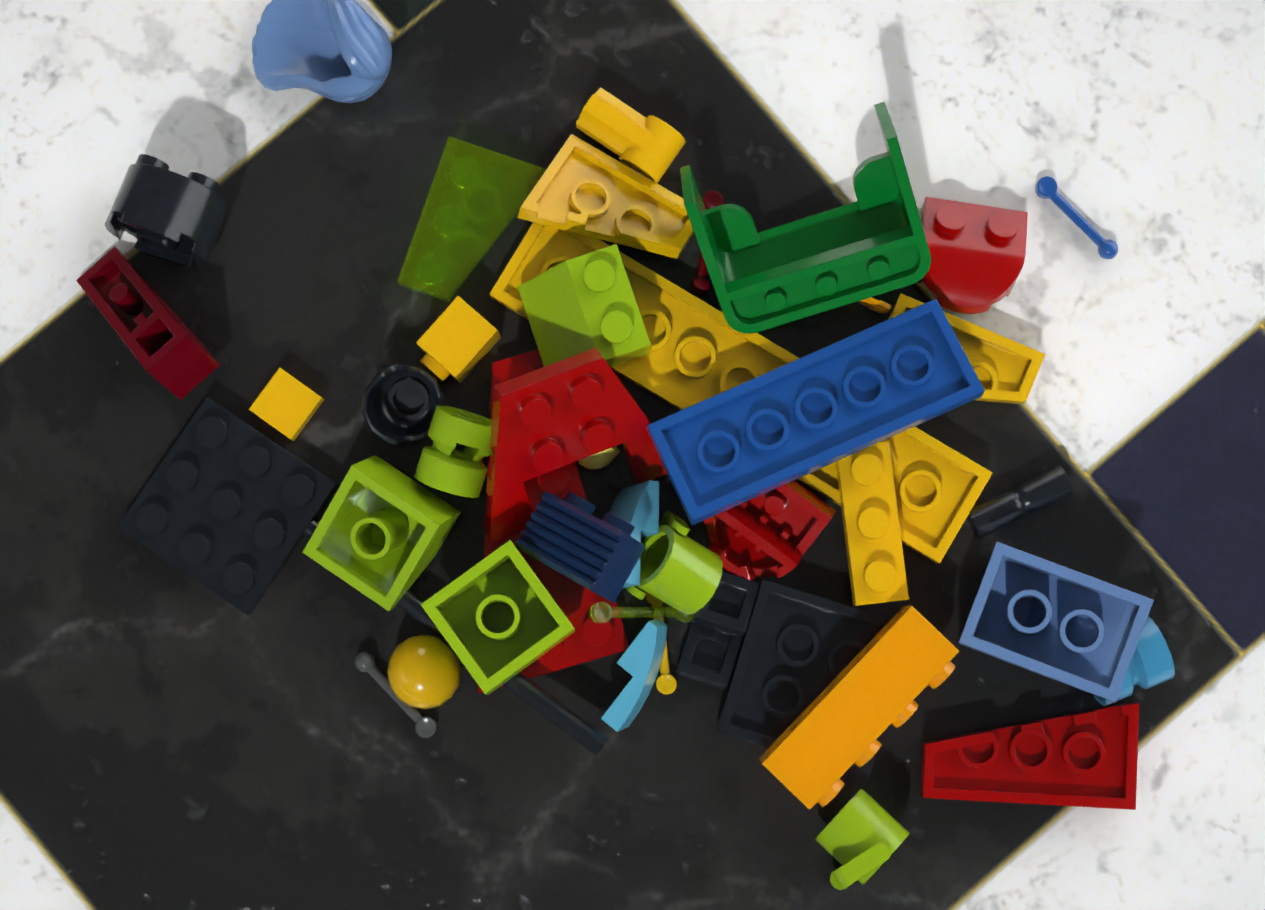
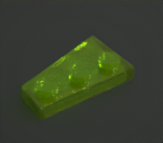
M449 136L397 280L398 284L448 302L518 213L521 205L546 169Z

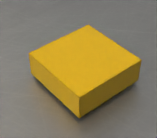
M279 368L249 410L286 437L295 441L325 399Z

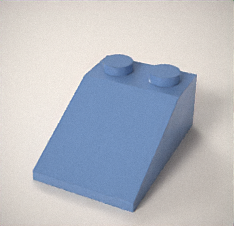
M996 542L959 644L1116 703L1154 599Z

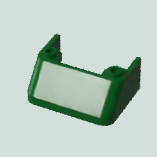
M885 102L875 104L874 107L887 152L864 160L856 168L853 175V188L857 201L757 232L751 214L739 205L723 204L706 210L690 165L680 168L684 206L724 317L729 326L741 333H756L912 285L920 281L929 271L931 254L899 141Z

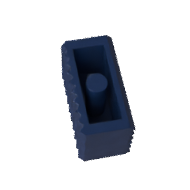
M570 491L567 492L563 500L549 492L543 493L542 501L536 504V511L531 513V520L526 522V529L520 532L521 538L515 541V547L614 603L646 547L631 537L635 527L609 512L605 513L602 520L592 516L596 506Z

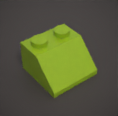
M617 244L566 260L518 286L544 367L595 347L610 367L650 354L651 344Z
M374 455L350 467L302 553L387 611H390L436 556L461 512L377 455Z

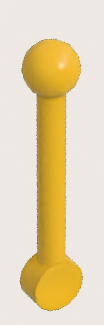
M647 593L646 600L652 605L653 619H660L664 622L663 601ZM667 640L659 668L660 676L656 680L657 690L666 695L673 693L677 687L676 678L670 674Z

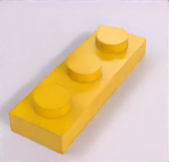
M889 441L879 442L836 461L853 606L909 600Z

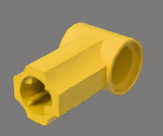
M601 87L590 97L576 121V128L618 155L621 163L655 183L659 182L686 143L684 137L668 123L655 116L649 115L647 118Z

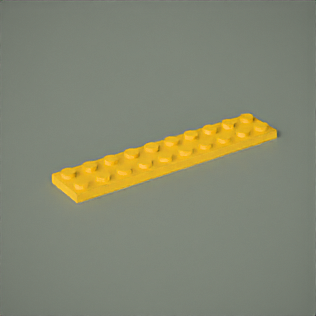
M533 222L489 295L495 301L528 320L518 286L566 260L610 245L597 238ZM620 252L651 344V351L648 355L612 366L611 369L681 411L800 359L758 333H741L734 330L727 323L723 312ZM912 427L881 441H889L901 540L903 544L935 563H940L990 479L992 472L917 427ZM836 462L796 479L841 506Z

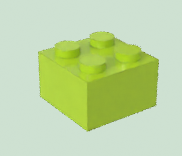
M511 540L421 604L486 695L491 694L575 632L573 625Z

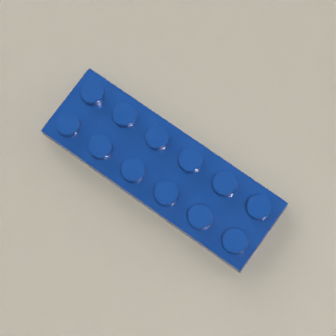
M934 299L647 425V432L691 525H695L978 399L985 390L938 300Z

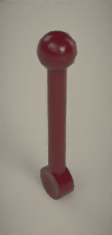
M715 190L707 192L703 197L705 209L723 205L722 194ZM701 250L697 276L690 283L692 293L697 296H703L710 290V282L707 279L708 270Z

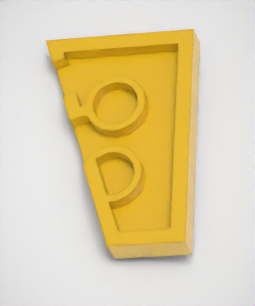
M573 134L569 136L521 205L517 217L675 259L679 257L694 233L683 198Z
M900 293L888 319L925 303ZM944 312L985 390L983 395L975 400L1013 404L1025 403L1045 354Z

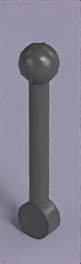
M366 651L359 653L355 658L356 668L361 672H368L416 723L415 730L420 737H431L437 729L435 719L431 716H423L415 707H410L399 700L390 688L388 678L375 665L374 656Z

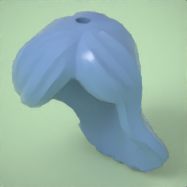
M272 0L265 7L260 22L257 25L256 34L252 39L253 68L256 78L264 88L274 91L291 88L308 89L336 102L355 103L371 97L382 87L392 63V47L389 36L355 0Z

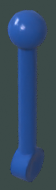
M1046 176L1037 182L1035 186L1036 194L1043 199L1050 198L1098 246L1100 257L1113 259L1118 254L1117 243L1110 239L1106 240L1057 192V182L1052 177Z

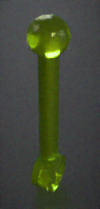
M603 601L593 604L589 612L591 619L595 623H604L611 618L677 617L681 622L686 623L693 620L695 613L686 615L673 607H611L610 604Z

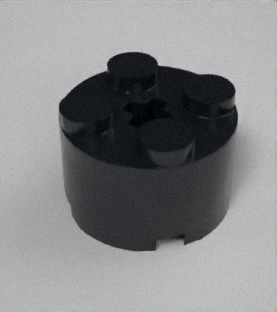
M140 154L136 164H131L126 172L105 222L106 229L120 240L124 231L133 235L137 239L134 248L158 259L190 267L193 258H195L199 268L205 267L229 210L226 201L217 194L220 186L219 183L197 172H190L187 178L170 171V167L162 160L150 155Z

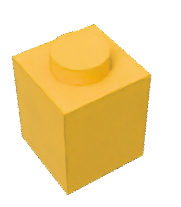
M457 296L416 343L426 353L420 360L425 367L442 381L451 375L461 383L499 341L501 336L493 325L462 298Z

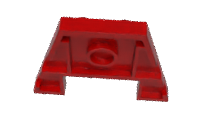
M596 347L494 386L490 448L493 452L491 474L487 476L486 493L489 496L488 515H484V528L491 542L526 529V522L531 520L532 510L524 486L525 481L623 443L630 474L637 484L667 474L647 432V425L651 424V422Z

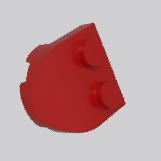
M925 197L921 209V223L931 254V265L927 274L918 283L924 282L928 289L937 296L936 299L940 306L948 310L965 314L988 311L992 304L1010 295L1023 268L1026 254L1028 212Z
M793 480L704 520V524H707V533L711 543L709 550L719 555L723 562V568L735 576L750 581L756 577L775 575L777 578H780L797 566L801 557L832 519L836 510Z

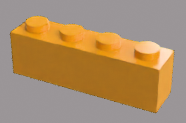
M903 606L758 760L809 810L817 802L824 807L843 788L845 783L840 777L853 763L858 767H862L877 753L882 745L877 738L888 726L892 724L898 728L913 715L919 706L914 699L927 685L935 689L948 678L956 667L951 660L959 650L913 606Z

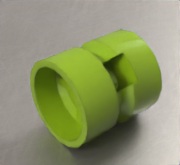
M436 405L428 430V436L433 441V444L423 447L414 478L427 486L453 495L469 498L479 497L487 473V467L482 460L483 457L493 455L490 448L492 420L463 409ZM456 444L465 445L464 451L455 449Z

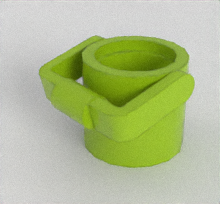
M666 511L659 520V534L647 536L641 542L646 547L640 556V585L626 587V589L640 600H643L645 595L649 593L686 615L693 614L703 608L715 593L722 576L723 562L719 555L687 537L686 535L690 528L686 522L672 512Z
M860 789L815 840L842 865L831 873L830 882L834 888L844 890L857 880L862 885L865 884L910 833L863 789Z

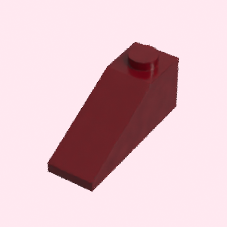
M115 246L76 280L145 370L180 400L220 365L190 328Z

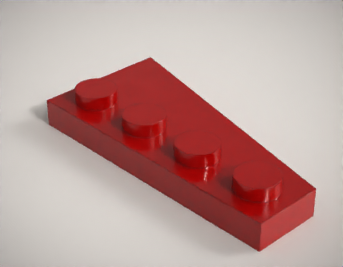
M1129 702L923 742L920 796L933 799L1136 810L1139 703Z

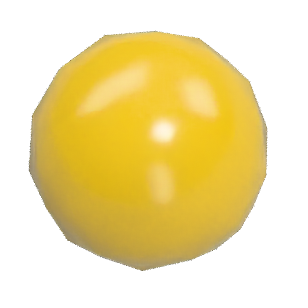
M426 634L409 637L399 644L389 659L387 669L390 688L397 698L410 707L421 709L440 706L450 699L459 686L462 672L459 658L451 646L437 636Z

